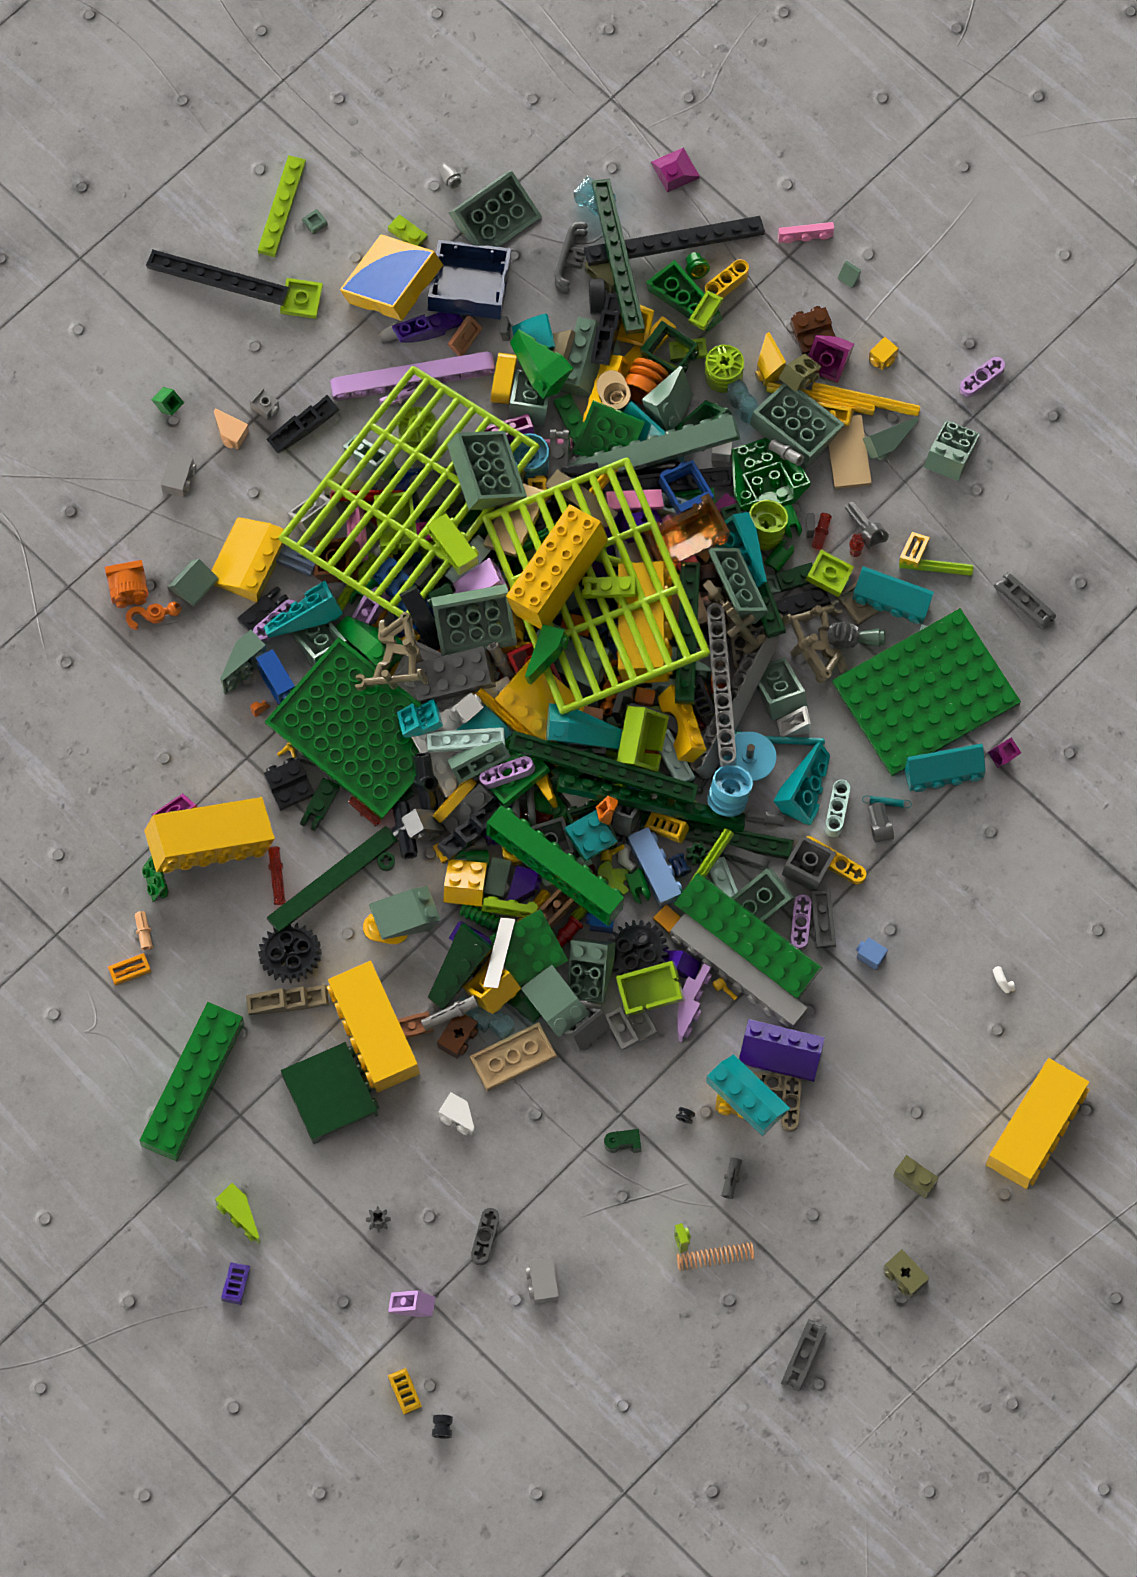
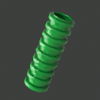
M463 904L459 912L460 917L465 916V919H470L471 922L475 921L477 925L481 924V927H486L487 930L492 929L493 933L497 932L500 919L502 918L500 916L496 917V914L492 915L491 912L481 911L480 906L475 907L473 905Z

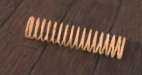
M750 1242L749 1246V1244L746 1243V1249L743 1243L741 1244V1248L739 1244H737L736 1248L734 1245H732V1250L729 1245L727 1246V1250L726 1247L723 1246V1253L720 1247L718 1248V1252L715 1247L713 1252L710 1248L709 1254L706 1249L704 1250V1254L703 1251L700 1250V1256L697 1250L695 1251V1256L692 1251L690 1255L688 1252H686V1258L683 1252L681 1254V1257L677 1253V1263L679 1271H681V1267L682 1271L684 1270L683 1257L685 1260L686 1269L688 1270L687 1254L689 1257L691 1269H693L692 1254L696 1269L697 1255L699 1258L700 1267L702 1268L701 1252L703 1255L705 1267H707L706 1253L708 1256L709 1265L711 1267L710 1250L712 1253L715 1266V1251L720 1265L719 1249L721 1251L724 1264V1249L727 1255L728 1263H730L729 1249L731 1252L732 1261L734 1263L733 1247L736 1253L737 1262H739L738 1247L743 1261L742 1245L744 1247L746 1260L748 1261L747 1245L749 1248L751 1260H754L753 1244L752 1242Z

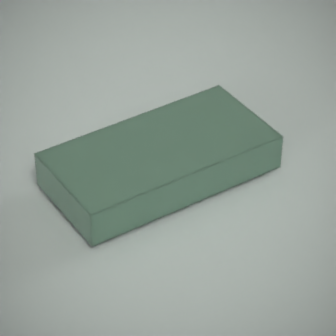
M492 857L484 895L503 899L511 866L510 860Z

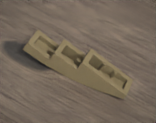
M556 470L545 485L552 488L571 480V478ZM579 484L592 517L600 520L606 529L608 524L597 497ZM572 488L562 491L565 501L581 509ZM608 506L614 519L618 513Z
M326 985L310 988L302 986L288 990L280 988L246 995L249 1015L289 1012L329 1005Z

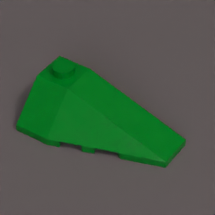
M520 329L517 330L510 341V345L532 387L543 399L558 394L574 368L561 354L552 352L548 346L539 344L532 336Z
M348 615L335 626L347 642L375 667H377L379 662H382L386 651V644H382L379 641L378 628ZM394 636L396 644L403 645L402 640ZM393 654L390 666L384 670L389 671L404 655Z

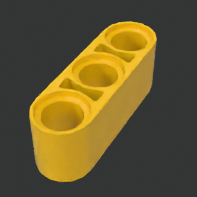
M742 259L733 262L706 284L705 293L708 290L715 291L716 295L722 298L727 296L748 278V263ZM741 269L744 272H737L736 270ZM728 280L730 283H724L723 281Z
M498 353L490 402L509 405L517 364V356L515 354Z

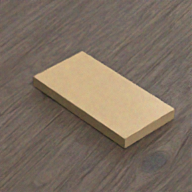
M862 415L852 416L850 426H844L828 445L834 489L871 486L872 484L867 449L863 441L865 435Z
M523 484L527 497L544 491ZM514 502L506 503L503 505V507L510 505ZM537 502L526 506L533 524H535L541 513ZM520 509L510 512L509 515L523 547L529 532ZM500 516L496 518L493 526L504 554L517 558L518 555L504 520ZM488 534L483 546L495 551Z
M539 1022L469 1056L486 1091L557 1057Z

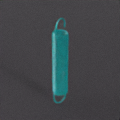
M868 796L870 797L869 804L880 802L884 803L885 806L904 808L905 800Z

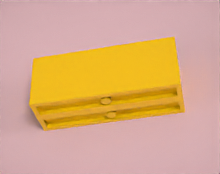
M569 504L506 595L514 615L539 629L542 628V625L550 626L608 541L600 520Z
M664 561L652 562L663 590L672 587V579L668 569L665 567ZM644 562L632 563L645 596L648 597L656 594ZM624 563L618 564V577L629 576ZM637 595L636 597H625L628 605L638 601ZM671 595V596L667 597L669 604H672V595ZM659 600L649 604L669 655L672 657V646L669 642V639H672V629ZM639 608L632 611L631 613L654 669L665 666L643 609ZM619 616L618 632L635 674L640 676L647 673L646 667L625 616ZM618 652V671L622 681L625 682L630 679ZM672 671L643 683L669 682V675H672Z
M263 797L155 814L144 830L156 873H170L175 869L188 870L198 865L206 867L216 862L223 864L234 859L241 861L251 856L259 858L266 854L275 840Z
M368 961L329 978V986H327L329 996L333 1003L337 1002L334 1004L340 1020L344 1019L342 1023L347 1036H352L350 1038L351 1045L355 1054H360L357 1057L363 1072L367 1070L365 1075L371 1089L375 1087L378 1093L419 1075L420 1071L417 1061L372 962Z
M1048 1058L991 1151L986 1166L1025 1189L1029 1185L1033 1186L1041 1172L1039 1168L1044 1169L1051 1155L1049 1152L1053 1153L1061 1139L1058 1136L1063 1137L1070 1124L1068 1120L1072 1121L1080 1107L1078 1103L1082 1105L1090 1090L1087 1088L1089 1081Z

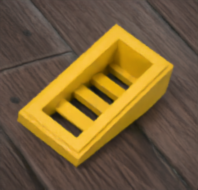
M546 774L536 784L551 806L556 808L558 806L549 775Z
M651 812L645 828L649 827L650 831L681 844L689 830L687 822L655 812ZM659 818L657 826H653L656 819ZM664 821H666L664 828L661 829ZM671 825H674L671 832H669Z
M406 1368L388 1375L389 1382L403 1415L422 1407ZM405 1376L406 1378L398 1383L394 1382V1380ZM406 1384L409 1385V1387H407V1388H405V1389H403V1390L398 1391V1389H397V1388H399V1387H401V1386H404V1385H406ZM412 1392V1395L401 1399L402 1395ZM415 1399V1403L404 1406V1403Z

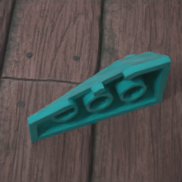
M749 512L733 514L710 531L717 548H739L757 588L767 582L757 530Z
M326 581L309 589L304 593L306 597L299 603L293 602L288 612L280 613L267 623L264 629L268 638L326 624L338 619L343 612Z
M549 703L546 740L562 744L619 749L622 729L578 709L562 715L556 704Z
M820 742L812 748L780 787L773 801L783 814L806 825L812 824L819 810L818 797L823 792L821 783L823 777L826 776L830 759L829 752Z

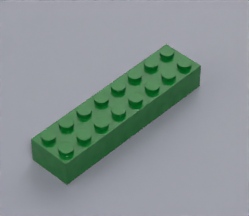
M501 805L487 821V836L609 927L623 910V893L617 888L613 889L607 885L608 883L604 878L596 877L592 874V870L588 866H582L576 862L577 859L572 854L564 853L556 842L551 843L548 841L544 833L532 829L528 821L525 819L520 820L516 817L512 809L504 808Z
M700 873L694 876L674 903L797 999L801 998L823 968Z
M207 1002L139 1140L142 1147L176 1162L178 1161L245 1024L242 1016Z

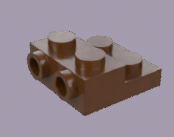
M815 306L810 310L811 312L803 313V311H799L791 317L790 325L802 355L810 353L816 335L836 337L826 307Z

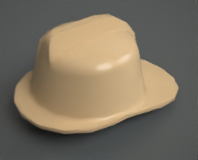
M610 370L600 375L596 385L603 404L624 411L631 397L625 378L617 371Z

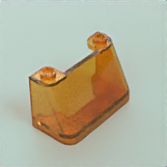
M709 493L701 497L702 502L698 506L695 503L692 505L693 508L661 524L659 521L656 522L675 567L678 563L716 544L722 545L728 541L730 531ZM651 529L643 532L642 536L657 561H664Z

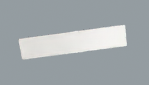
M500 919L483 987L498 988L515 919Z

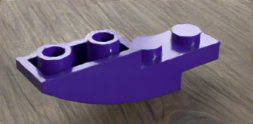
M439 312L427 317L423 314L392 325V329L400 342L413 343L443 336L447 330L459 327L463 323V319L459 314Z

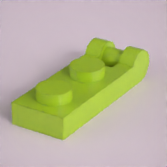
M587 576L582 578V585H584L582 590L583 598L636 597L635 576L600 578ZM592 586H597V590H592Z
M491 896L484 898L481 911L525 918L536 912L538 905L535 902L521 904L516 900L503 901Z

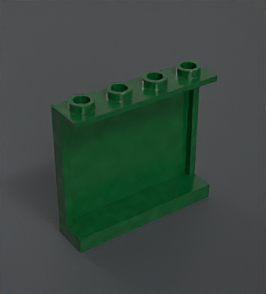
M346 1042L281 1070L282 1077L313 1144L320 1142L321 1137L373 1114L375 1117L378 1116L377 1109L380 1108L376 1098H371L369 1093L372 1091L368 1081L363 1080L361 1076L364 1074L362 1067L359 1063H355L353 1059L356 1057L352 1046H347Z

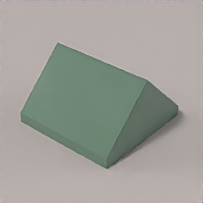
M200 559L191 560L167 588L195 606L219 578Z

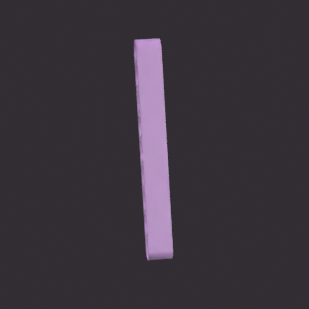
M482 352L335 377L330 380L333 399L342 401L389 393L411 366L419 368L441 383L489 376L495 373L493 355L491 352ZM413 375L403 389L411 386L417 388L423 380Z

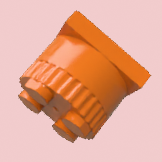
M142 560L105 566L111 602L116 604L117 608H126L131 604L142 605L146 603L149 593Z

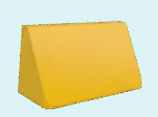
M817 402L843 422L844 426H850L854 413L853 408Z

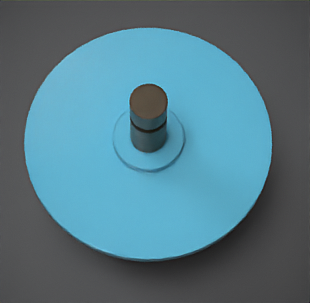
M756 732L736 734L737 761L735 766L746 770L752 777L753 782L768 776L776 763V751L771 741ZM730 755L723 757L725 761H730L733 758Z

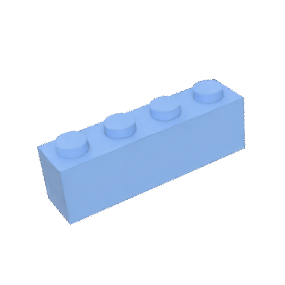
M647 827L631 834L630 837L627 836V843L631 847V851L640 869H642L644 877L661 909L666 904L670 905L676 902L683 889L680 882H676L673 877L675 873L672 866L667 865L665 861L666 855L662 848L659 849L657 845L658 839L656 834Z

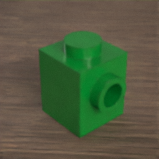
M163 387L151 399L161 413L171 416L184 404V401L174 389Z

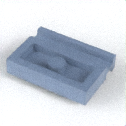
M285 544L280 551L279 557L276 559L277 564L310 577L315 569V563ZM306 544L304 545V548L310 552L316 549Z

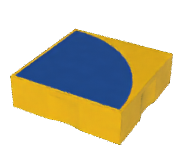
M380 235L341 287L340 291L349 304L367 310H375L385 316L403 321L417 302L421 292L430 284L443 264L432 250Z

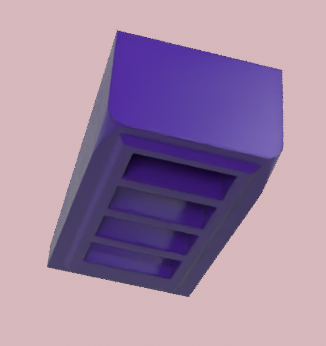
M230 1263L221 1296L222 1301L238 1305L242 1304L250 1266ZM233 1270H244V1274L235 1273ZM232 1276L242 1278V1281L233 1280L231 1278ZM230 1283L241 1286L240 1288L230 1287ZM228 1291L238 1292V1296L228 1294Z

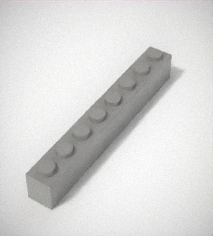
M684 913L671 929L670 936L674 943L687 948L686 951L691 956H697L702 960V964H706L714 969L719 978H722L724 981L728 980L733 984L732 987L737 992L746 994L751 1003L759 1004L768 1016L772 1017L773 1015L777 1018L778 1023L782 1027L793 1030L806 1014L807 1007L688 914Z

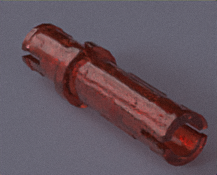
M273 846L268 849L270 862L268 869L271 870L274 905H283L286 903L282 875L284 867L283 863H281L280 847Z

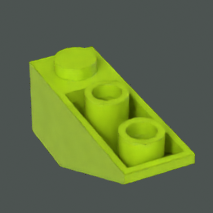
M231 1183L215 1199L216 1208L221 1214L229 1215L232 1218L230 1222L236 1228L241 1227L245 1231L244 1235L251 1242L255 1240L259 1244L261 1242L247 1197Z

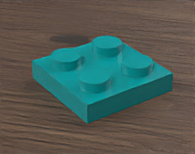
M597 810L564 828V832L584 862L618 842L608 826L599 821Z

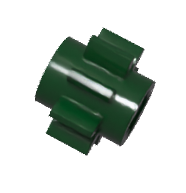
M693 842L692 848H686V852L690 853L686 856V860L691 859L693 862L692 866L699 863L701 865L707 856L706 853L709 852V847L704 848L703 842L700 844Z

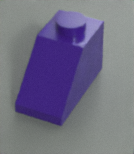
M516 866L507 900H516L518 903H521L534 896L536 889H540L542 882L539 874L534 870Z

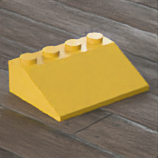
M237 517L211 570L219 578L214 586L254 602L260 600L277 565L276 559L279 557L284 543L279 541V535L284 529L271 523Z
M529 659L494 699L537 738L546 740L549 703L556 704L544 672L532 684H528L525 674L530 662ZM553 675L564 704L568 705L576 702L572 691ZM581 707L578 710L583 712L584 707Z

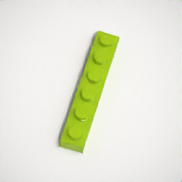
M290 155L287 157L257 250L259 254L276 257L306 165V159Z

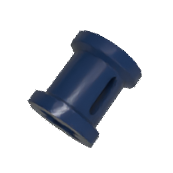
M683 853L676 854L668 859L669 864H672L676 872V878L684 877L692 871L687 866Z

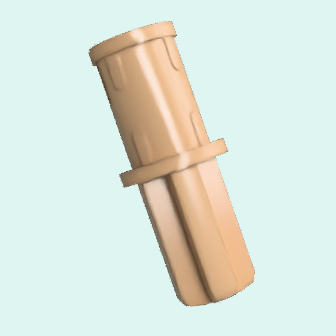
M139 911L135 914L136 934L139 935L141 949L150 950L153 948L150 936L151 928L148 926L146 912Z

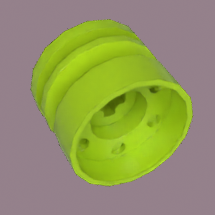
M724 344L715 346L709 351L706 356L704 377L707 385L712 390L719 393H728L740 386L744 369L742 353L737 348Z
M412 407L398 424L399 439H401L424 407ZM432 412L429 413L406 444L414 449L417 448L437 422ZM438 433L422 454H427L435 448L438 442Z
M773 500L758 501L751 507L749 514L757 530L760 550L774 549L783 539L788 523V514L781 504Z

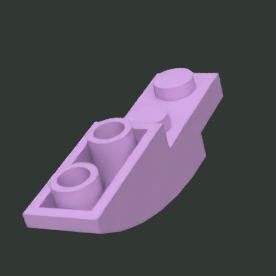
M703 964L697 978L694 980L688 977L682 991L685 1001L679 1002L677 1015V1033L680 1042H683L685 1037L689 1038L693 1030L691 1027L693 1021L697 1022L702 1011H700V1003H698L704 992L701 989L704 984L708 985L712 974H710L711 967Z

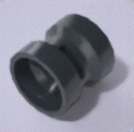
M433 1415L435 1426L432 1429V1437L441 1439L452 1438L450 1425L453 1423V1417L450 1415Z

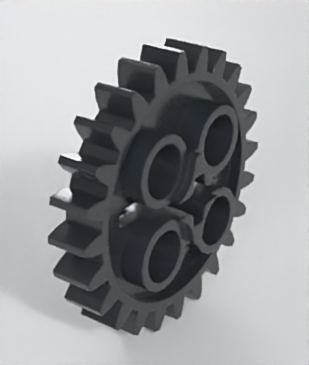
M632 920L631 926L625 922L624 929L618 926L619 933L612 932L615 936L614 939L608 938L610 942H616L612 971L618 970L617 976L666 963L663 957H669L668 953L664 952L669 949L668 945L664 944L667 942V939L665 937L661 938L663 932H657L658 927L656 925L651 928L649 921L645 926L643 920H640L639 925L636 924L635 920ZM642 935H647V940L640 943L639 938ZM629 943L628 949L621 950L622 944ZM639 948V954L636 955L635 949ZM648 953H654V957L651 960L645 959ZM636 960L634 967L629 968L627 966L629 961Z
M296 923L294 927L289 925L280 933L274 927V933L267 931L268 938L262 937L264 944H259L261 951H258V955L261 957L259 961L260 964H263V971L268 970V976L274 974L275 981L281 977L282 983L286 979H289V982L292 983L293 978L300 982V976L307 979L306 973L313 974L312 967L318 968L317 962L321 961L319 955L322 954L320 941H317V935H313L311 929L306 932L305 925L300 929L298 923ZM284 939H290V942L283 943L282 941ZM301 947H307V948H308V949L305 950V951H300V950H299ZM274 955H281L278 959L272 958ZM291 963H298L295 967L289 966Z

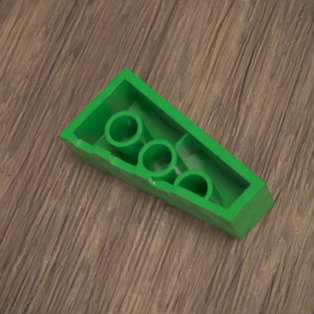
M675 260L646 281L648 291L689 319L704 296L702 290ZM719 310L706 328L707 332L722 321Z

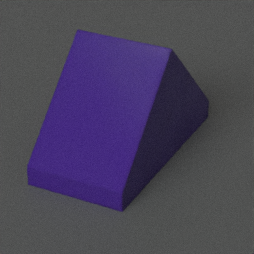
M664 951L668 953L669 957H663L666 962L673 961L675 963L678 976L686 979L688 977L696 979L701 962L684 951Z

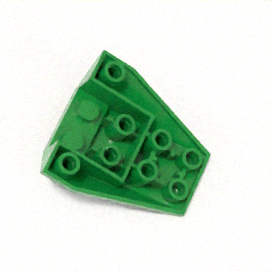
M766 437L731 449L734 497L740 508L748 512L755 503L762 500H773L782 506L794 504L811 485L804 469L789 460H783L779 454L769 450L771 441Z

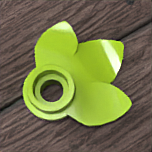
M606 861L599 866L597 877L604 878L608 883L607 885L613 889L617 888L623 895L629 891L623 884L626 880L625 874H628L627 869H613L610 861Z

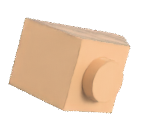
M215 408V420L223 444L228 448L239 450L249 433L248 424Z

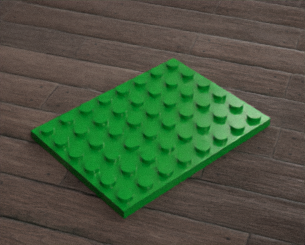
M961 608L832 680L835 689L891 777L905 770L907 757L936 752L1021 703L1019 697Z
M338 637L265 720V724L383 820L414 784L416 772L413 756L420 753L412 737H404L402 735L397 712L412 703L417 708L422 704L399 685L395 690L391 689L388 684L369 685L362 691L357 690L355 685L361 684L363 681H358L356 675L362 674L365 678H372L376 667Z

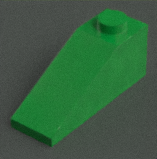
M542 625L525 674L528 684H532L562 654L563 649L567 647L569 638L564 629Z

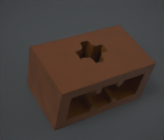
M465 1014L461 1017L452 1018L438 1039L437 1048L458 1059L460 1054L463 1056L469 1047L467 1045L469 1040L474 1039L478 1034V1022ZM460 1033H462L463 1037L459 1036L457 1039L456 1034L459 1035Z

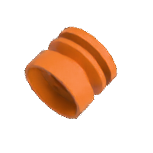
M636 358L629 370L630 374L625 378L631 393L630 399L644 405L642 399L669 376L666 369L652 360Z

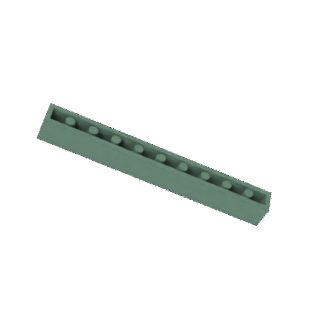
M726 413L719 415L718 419L712 421L711 419L702 420L700 424L695 426L693 424L685 425L682 427V430H668L662 436H649L647 440L642 442L636 440L630 442L625 447L621 445L611 448L612 451H599L594 453L592 457H579L575 462L569 463V466L597 462L599 468L627 457L636 471L741 438L735 417ZM625 466L618 469L616 476L627 473Z

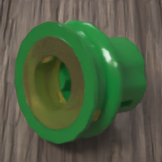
M693 252L685 258L687 264L685 270L691 279H700L710 271L707 259L702 258L700 253Z

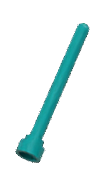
M735 731L734 734L742 733V731ZM765 736L772 744L816 745L818 742L822 745L825 744L824 738Z

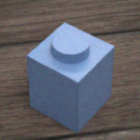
M868 937L865 942L861 941L856 949L858 952L857 959L877 970L886 957L888 949Z

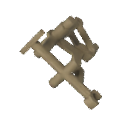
M710 580L703 584L709 592L708 600L711 604H720L726 611L724 612L725 621L727 622L725 624L726 634L733 638L741 632L749 642L743 648L745 654H750L766 641L767 638L764 634L755 638L747 628L750 623L756 620L752 614L741 620L734 610L731 601L720 587H715Z
M834 600L829 606L823 608L817 605L808 612L793 616L788 614L781 618L784 627L788 624L792 625L798 639L797 645L790 651L791 656L795 657L802 653L816 675V681L820 684L831 677V673L836 666L841 673L847 670L841 650L831 649L827 637V630H829L827 614L831 613L837 616L843 612L842 609L837 610L835 608L839 600ZM820 616L822 624L818 629L820 641H816L818 639L816 634L805 638L799 621L807 623L812 618ZM815 650L822 651L823 657L829 659L825 666Z
M403 612L399 619L387 627L385 620L379 621L378 639L382 644H386L385 655L382 662L377 664L372 678H365L362 674L356 675L358 681H363L361 684L355 685L357 690L362 691L366 689V686L388 684L391 689L395 690L398 687L397 683L421 681L424 685L428 684V677L422 669H417L416 673V663L422 662L423 659L420 649L416 645L413 628L414 621L410 618L408 612ZM404 630L406 638L402 641L403 645L396 644L394 636ZM393 654L409 657L408 674L391 676L388 670H384L390 666Z

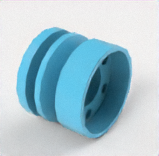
M524 434L540 445V449L530 460L532 463H528L524 468V471H526L525 482H528V478H534V476H546L549 468V447L547 442L536 434ZM522 442L513 453L516 465L520 463L530 449L529 446Z
M725 765L716 770L707 796L708 805L717 814L726 817H734L741 814L745 810L753 786L750 774L743 768L735 765Z

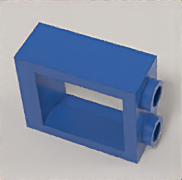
M693 460L689 462L684 461L672 470L667 469L663 471L659 476V484L680 520L712 505L714 502V495ZM691 474L702 494L679 504L668 483Z
M272 649L257 657L256 661L259 674L279 705L293 690L295 685Z

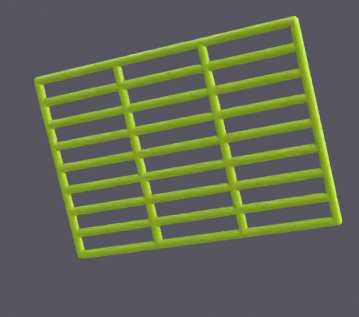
M411 366L279 535V541L400 618L404 611L396 607L402 600L399 594L412 587L436 555L444 560V562L420 594L424 600L451 566V563L437 544L433 545L425 540L428 535L427 525L442 516L462 491L458 476L453 473L455 470L453 461L447 468L437 463L447 451V443L456 433H460L476 413L483 417L484 420L475 432H484L489 424L492 423L500 428L498 431H505V433L515 438L510 444L512 453H514L521 442L530 447L529 451L517 465L519 474H521L540 449V445L419 368ZM413 375L421 378L423 381L385 430L376 425ZM430 384L438 389L401 439L391 434L428 385ZM444 394L454 399L416 449L406 444ZM462 404L469 410L430 459L422 454L458 405ZM372 430L378 434L379 438L344 483L340 486L332 481L368 433ZM387 440L394 444V448L357 496L349 492V487L383 443ZM401 450L405 451L410 457L371 506L363 499ZM419 460L426 466L389 514L386 515L378 509L414 462ZM433 469L441 474L406 522L401 525L395 521L394 518L430 471ZM447 479L457 484L419 535L409 530ZM328 486L336 492L299 541L296 543L288 538ZM342 496L350 500V505L316 549L310 552L304 548V545ZM465 503L454 518L457 525L460 524L470 511L467 503ZM359 506L367 511L327 563L319 557L355 509ZM495 507L484 509L465 533L469 541L483 524V515L492 512ZM375 516L381 520L382 523L346 570L341 572L334 566L371 518ZM390 526L397 530L396 535L360 582L350 577L387 527ZM404 536L411 539L413 543L377 590L373 592L365 586ZM422 546L429 552L391 602L382 598V594L417 548Z
M627 457L487 513L482 517L511 589L521 574L513 576L491 520L502 516L524 570L529 562L509 513L520 509L537 552L541 546V541L526 506L535 502L538 503L550 533L555 525L544 499L555 495L563 514L567 504L562 491L572 488L581 511L592 516L579 484L590 480L612 534V537L607 538V543L599 553L608 577H617L605 547L616 544L628 575L636 577L638 601L628 605L625 597H617L621 608L610 612L605 598H597L603 615L592 619L578 584L573 592L585 622L574 626L566 603L560 611L567 626V630H565L567 637L571 636L594 693L588 697H582L563 650L558 658L576 702L565 706L550 667L544 671L557 708L562 715L710 655L708 645L633 465ZM624 466L648 521L640 526L636 525L614 471ZM606 473L630 530L619 533L597 480V477ZM650 529L674 584L673 587L663 590L640 534ZM634 537L656 594L648 597L645 596L623 540ZM590 566L586 574L589 577L596 578L593 568ZM592 586L593 590H597V586ZM678 593L701 651L692 655L689 653L667 597ZM659 600L683 656L682 659L675 662L671 660L649 604ZM639 608L643 609L665 663V666L657 669L653 667L631 613ZM622 615L625 616L647 670V673L640 676L635 674L613 620ZM523 620L532 645L535 648L538 636L534 626ZM604 622L608 625L630 679L620 684L617 681L596 629L597 625ZM587 629L590 632L612 686L603 691L599 688L578 636V633Z

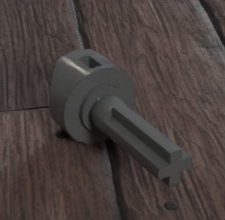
M850 502L845 506L846 511L863 531L860 535V540L868 549L873 545L888 540L889 534L880 523L871 524L855 503Z

